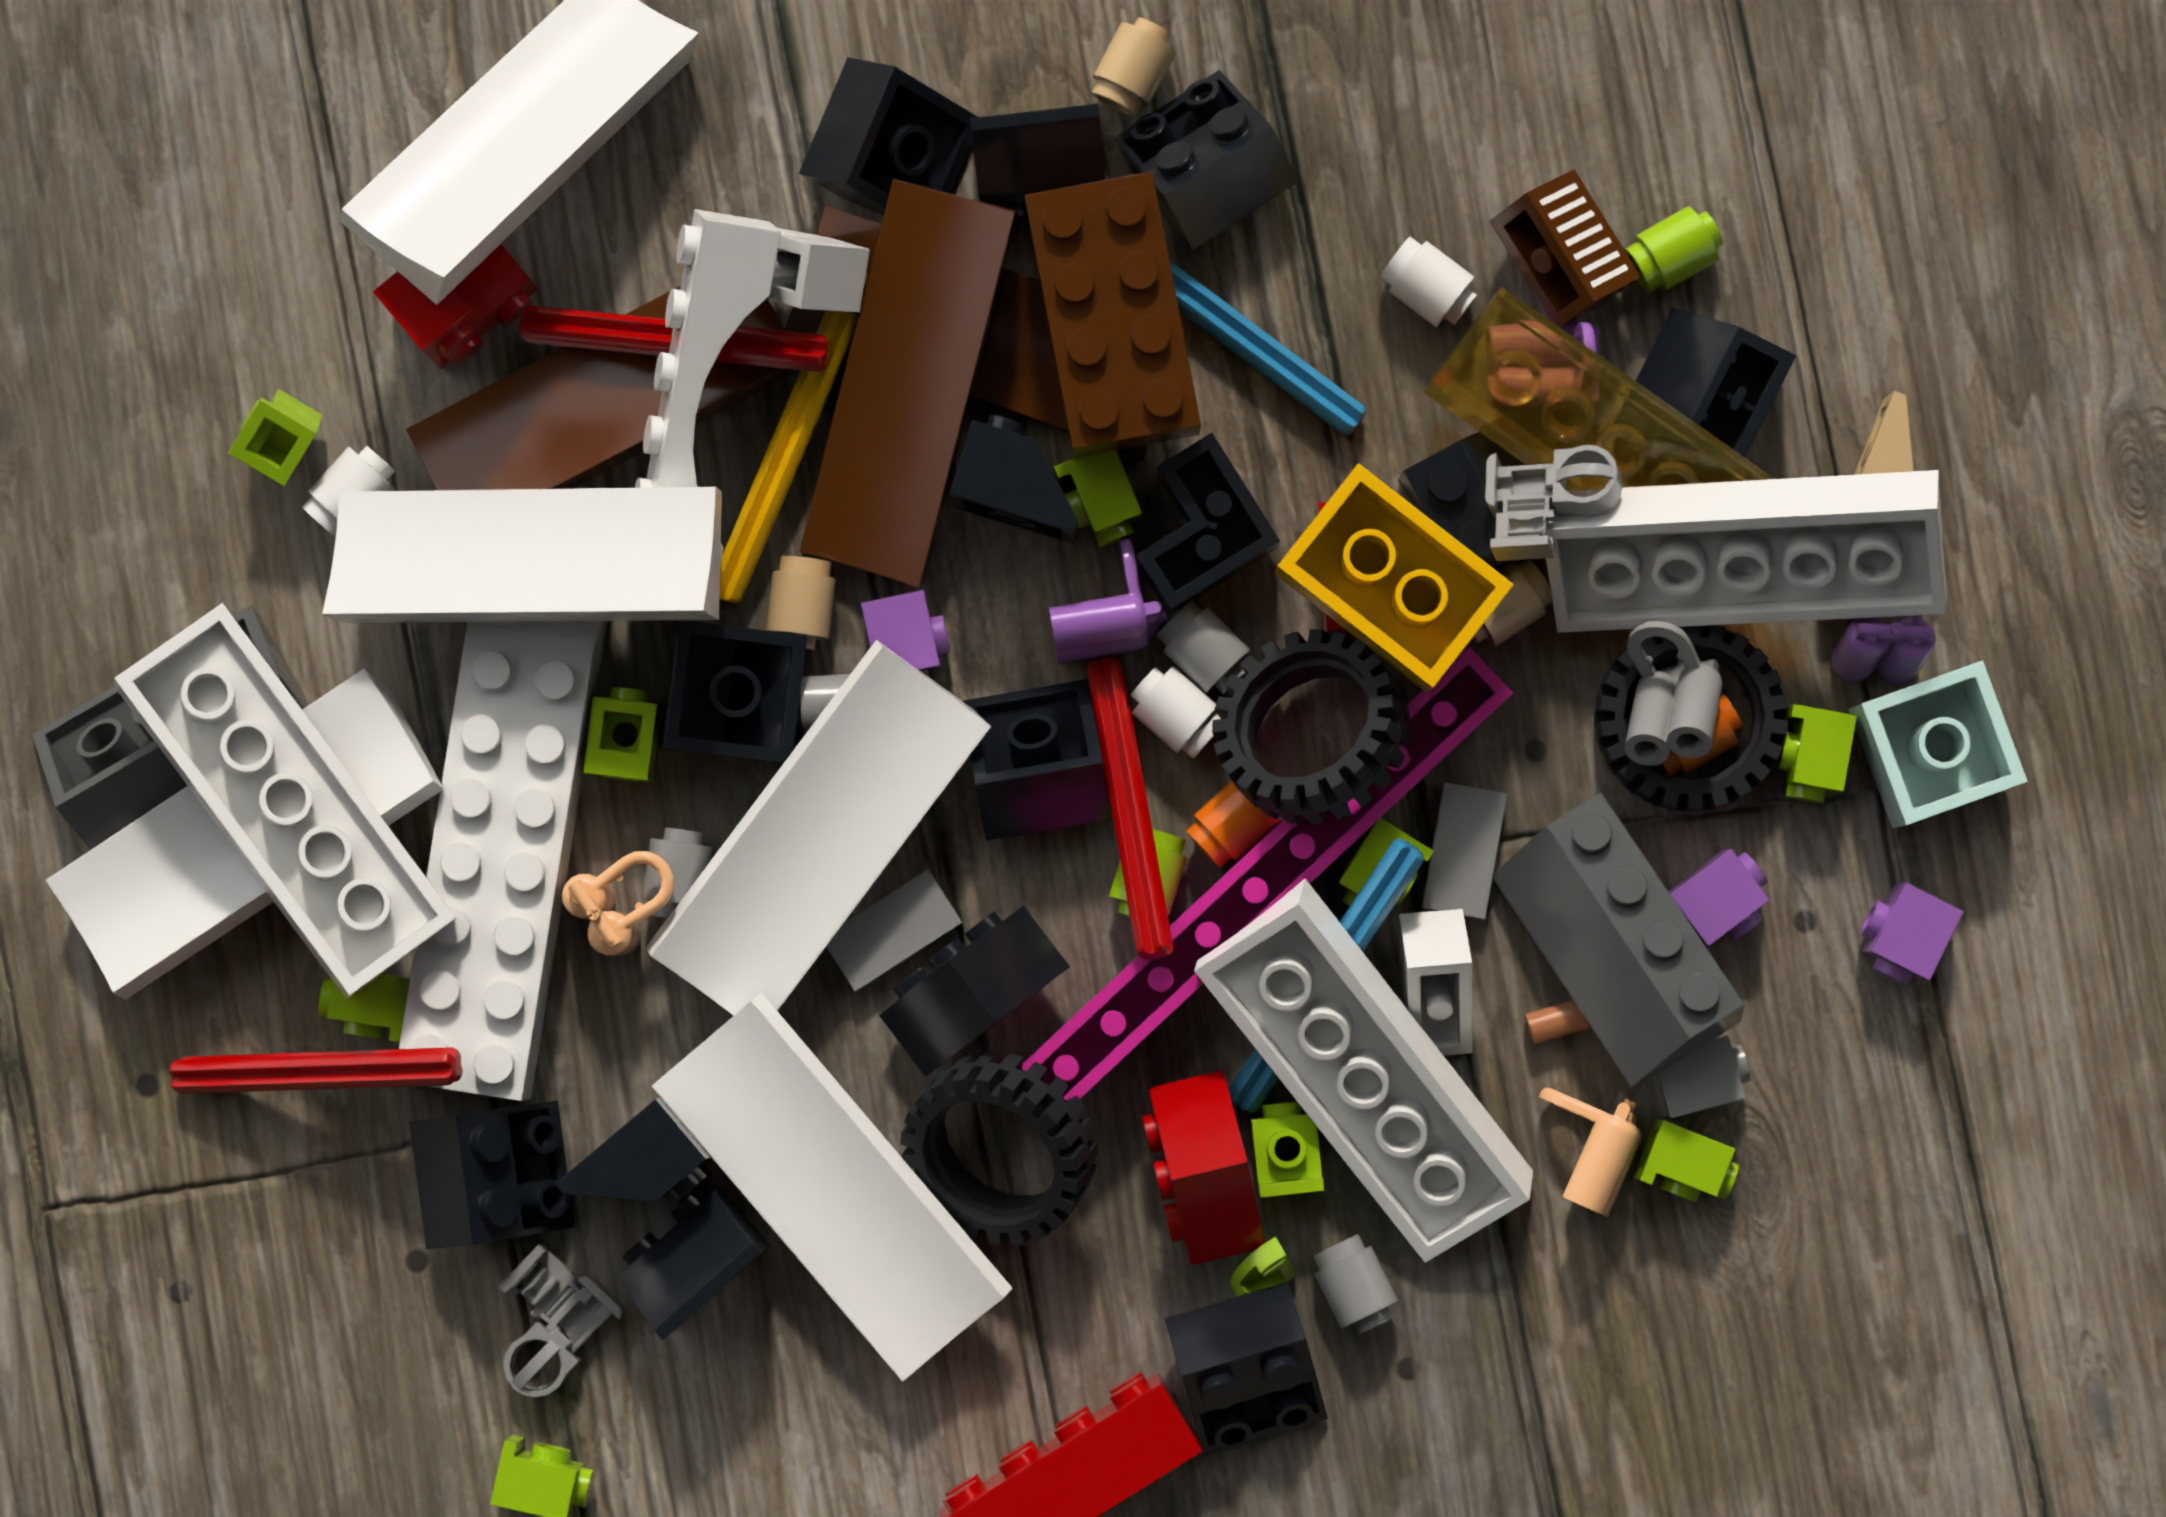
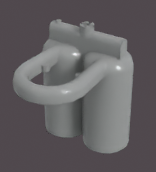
M1648 621L1638 625L1630 633L1627 642L1629 657L1642 677L1639 679L1635 690L1624 746L1626 755L1634 762L1646 766L1663 763L1668 759L1671 750L1675 754L1686 758L1705 756L1712 747L1723 686L1721 675L1718 673L1719 665L1717 660L1712 659L1700 662L1690 638L1681 628L1672 623ZM1654 636L1671 640L1679 650L1677 658L1680 660H1678L1677 666L1655 670L1652 665L1653 657L1646 655L1641 647V642L1646 638Z

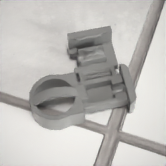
M1582 445L1569 449H1554V460L1550 464L1503 467L1496 453L1490 455L1486 462L1485 499L1492 515L1496 518L1495 538L1490 539V548L1496 561L1554 558L1555 541L1553 537L1550 538L1547 535V521H1555L1556 513L1554 509L1550 510V508H1555L1558 516L1578 515L1585 517L1601 515L1613 508L1621 497L1623 483L1616 461L1611 454L1599 446ZM1581 476L1609 478V482L1604 489L1592 496L1577 497L1565 490L1569 478Z
M543 1243L538 1244L498 1286L504 1293L508 1292L512 1297H515L520 1292L535 1306L530 1314L535 1319L540 1316L548 1323L546 1325L542 1320L537 1321L526 1334L514 1341L505 1353L503 1367L507 1381L514 1390L530 1397L549 1395L559 1388L568 1377L570 1371L582 1360L575 1352L611 1314L620 1319L625 1311L622 1303L614 1296H609L602 1289V1284L592 1275H583L577 1280L584 1287L582 1289L577 1287L573 1282L576 1275ZM539 1261L542 1266L519 1288L517 1285L533 1270ZM535 1340L546 1341L547 1344L516 1374L514 1364L521 1347ZM557 1352L560 1357L561 1368L556 1379L548 1385L539 1386V1388L528 1386L529 1380Z

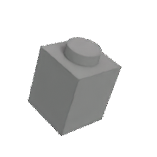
M1726 1035L1716 1037L1652 1077L1662 1116L1667 1118H1674L1745 1099L1742 1084L1751 1081L1749 1066L1742 1046L1740 1044L1731 1046L1729 1036Z

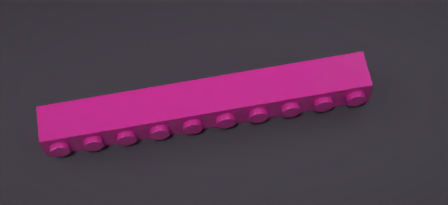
M1468 646L1428 693L1421 690L1406 704L1410 714V721L1406 722L1410 731L1409 744L1398 745L1405 757L1399 769L1390 766L1386 767L1392 781L1384 790L1374 784L1367 788L1374 800L1363 808L1355 799L1348 801L1351 814L1337 819L1330 810H1327L1326 823L1312 825L1304 816L1300 825L1287 823L1285 820H1282L1170 925L1174 947L1171 955L1156 960H1143L1138 955L1023 1063L1022 1070L1027 1071L1034 1062H1037L1047 1068L1042 1080L1050 1085L1059 1076L1069 1085L1062 1095L1065 1100L1076 1095L1081 1099L1203 984L1202 980L1194 972L1197 960L1254 921L1303 879H1306L1310 884L1507 700L1513 692Z

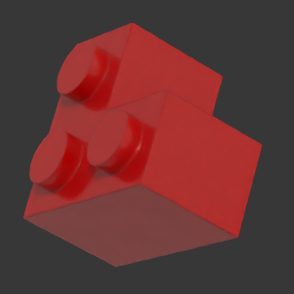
M500 244L438 305L398 271L372 292L421 351L442 369L449 362L456 367L471 358L484 343L480 336L497 322L507 326L521 316L523 308L532 305L533 302L529 296L538 288L502 244Z
M1220 1070L1148 1088L1154 1114L1142 1116L1150 1153L1163 1151L1165 1160L1153 1162L1162 1201L1175 1198V1203L1163 1205L1172 1243L1185 1240L1191 1265L1258 1249L1265 1243L1248 1160L1224 1071Z

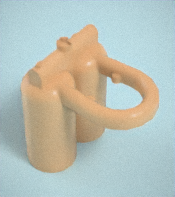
M635 851L623 856L599 876L578 874L571 877L565 883L562 890V902L565 909L571 915L591 920L588 927V940L598 953L606 956H625L632 953L641 939L638 923L661 910L670 901L674 891V875L669 864L661 856L649 851ZM638 864L650 865L658 872L661 878V887L658 894L644 905L640 902L636 903V910L629 914L612 911L615 904V892L610 883L614 880L622 881L624 878L622 874Z
M1543 1088L1538 1096L1539 1098L1595 1122L1562 1197L1608 1217L1642 1139L1641 1131L1635 1126L1637 1121L1635 1107L1637 1103L1630 1102V1100L1625 1098L1624 1102L1617 1106L1614 1115L1554 1089Z

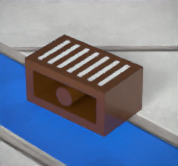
M1575 169L1525 193L1489 221L1556 329L1602 306L1641 278Z

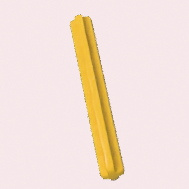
M825 311L816 334L824 335L830 343L828 365L822 372L800 370L722 554L719 599L738 604L743 599L853 340L858 316L853 312Z

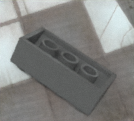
M250 605L233 615V618L301 709L307 707L308 702L302 688L253 606ZM114 686L32 733L55 807L90 850L188 786Z
M1601 792L1546 825L1493 874L1492 881L1631 1090L1741 1022L1745 1004Z

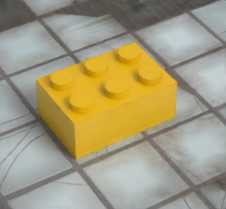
M1359 463L1277 565L1274 572L1280 579L1358 640L1366 644L1372 651L1426 693L1437 684L1514 585Z

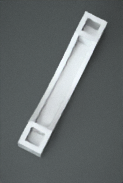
M694 209L691 226H682L676 252L677 263L684 265L680 290L671 289L665 313L666 327L673 328L669 353L660 352L654 375L655 391H662L658 416H648L643 437V452L651 454L647 479L638 478L635 488L697 487L693 444L695 419L706 378L724 344L745 317L770 296L781 232L770 221ZM721 544V553H720V565H721L722 554H723V549H724V547L722 546V544Z

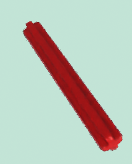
M533 305L523 308L519 323L520 336L528 343L659 356L660 352L669 353L673 328L666 327L665 319ZM738 326L722 347L715 362L822 372L828 365L830 343L822 334Z
M1105 657L1093 660L1088 664L1089 686L1136 952L1143 960H1156L1172 954L1174 949L1124 668L1117 657Z
M453 1047L188 1056L173 1061L170 1065L169 1073L172 1077L171 1087L179 1094L445 1086L459 1081L463 1074V1068L461 1066L460 1052Z

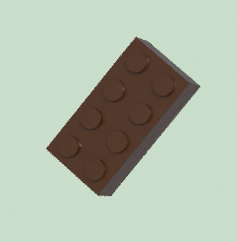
M1149 171L1026 194V214L1073 459L1199 435L1201 422L1153 172Z

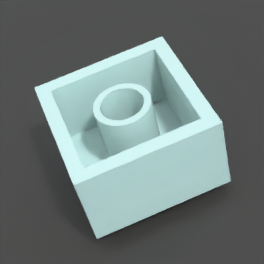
M1983 660L1849 708L1850 714L1857 715L1855 728L1892 828L1912 824L2028 782Z

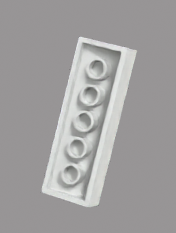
M564 0L341 209L339 221L438 305L689 63L698 32L663 16L639 0Z
M1939 470L1622 488L1621 497L1614 507L1601 515L1593 517L1578 515L1558 516L1555 508H1550V510L1554 509L1556 520L1547 521V535L1550 538H1554L1555 553L1554 558H1546L1557 633L1635 629L1638 625L1648 621H1664L1678 627L1946 614L1947 594ZM1603 489L1570 490L1566 492L1577 497H1588L1597 494Z
M717 487L339 492L334 556L322 614L342 623L719 620L722 491Z
M223 603L114 678L115 689L346 1000L456 919Z
M876 640L645 949L652 958L689 982L733 1016L761 992L778 1011L991 726L967 704Z
M362 669L302 709L388 826L444 789L392 691L367 670ZM188 786L45 880L89 947L112 992L124 1000L274 902Z
M1303 879L1285 896L1234 936L1197 960L1194 972L1425 1263L1530 1200L1533 1178L1532 1168L1306 879Z
M762 992L651 1086L902 1382L973 1322L1000 1302L1012 1290L1011 1285Z

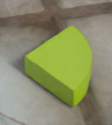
M1276 1236L1252 1252L1233 1273L1230 1287L1236 1297L1288 1282L1295 1278L1296 1272Z

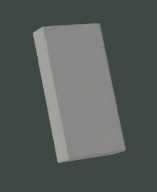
M1443 783L1431 846L1434 852L1428 863L1421 902L1422 909L1433 911L1463 909L1464 916L1485 919L1507 793Z
M927 869L843 923L826 948L853 990L857 992L963 922L929 869Z

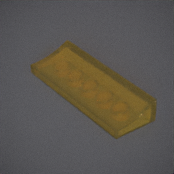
M1503 287L1499 288L1465 335L1433 373L1424 393L1526 465L1553 463L1554 449L1595 445L1607 450L1616 461L1621 474L1623 488L1775 479ZM1599 476L1569 478L1565 490L1604 489L1609 482V478Z

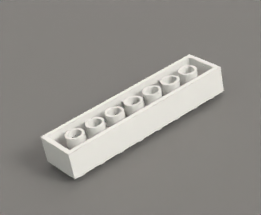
M607 621L467 622L442 777L444 789L440 791L426 877L456 919L414 951L399 1049L453 1047L461 1054L463 1074L459 1081L453 1082L451 1085L428 1087L519 1101L530 1100L532 1097L563 903L562 890L567 878L586 757L593 696L596 695Z

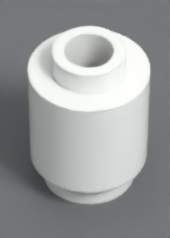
M1411 236L1399 248L1380 275L1381 279L1391 285L1389 293L1436 328L1444 318L1455 325L1477 296L1476 293L1468 288L1475 278L1472 274L1428 241L1421 245Z
M348 446L308 490L312 496L302 508L336 538L339 492L395 491L396 488L388 481L395 470L369 446H366L359 454Z
M1174 666L1165 674L1154 667L1130 695L1139 703L1131 714L1176 753L1182 749L1192 759L1214 737L1212 733L1213 720L1221 719L1215 711L1216 702Z

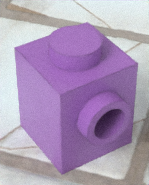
M924 590L861 603L870 647L878 640L929 678V672L942 670L939 655L951 652L943 615L930 616Z
M1731 848L1719 852L1668 891L1706 947L1713 944L1724 934H1727L1732 942L1743 936L1763 920L1757 909L1770 900L1761 889V887L1768 883L1762 870L1746 852L1737 857Z
M1907 882L1894 884L1885 904L1877 900L1862 924L1860 934L1867 937V940L1861 952L1876 959L1872 967L1873 971L1898 984L1907 986L1911 978L1917 981H1928L1931 979L1964 911Z

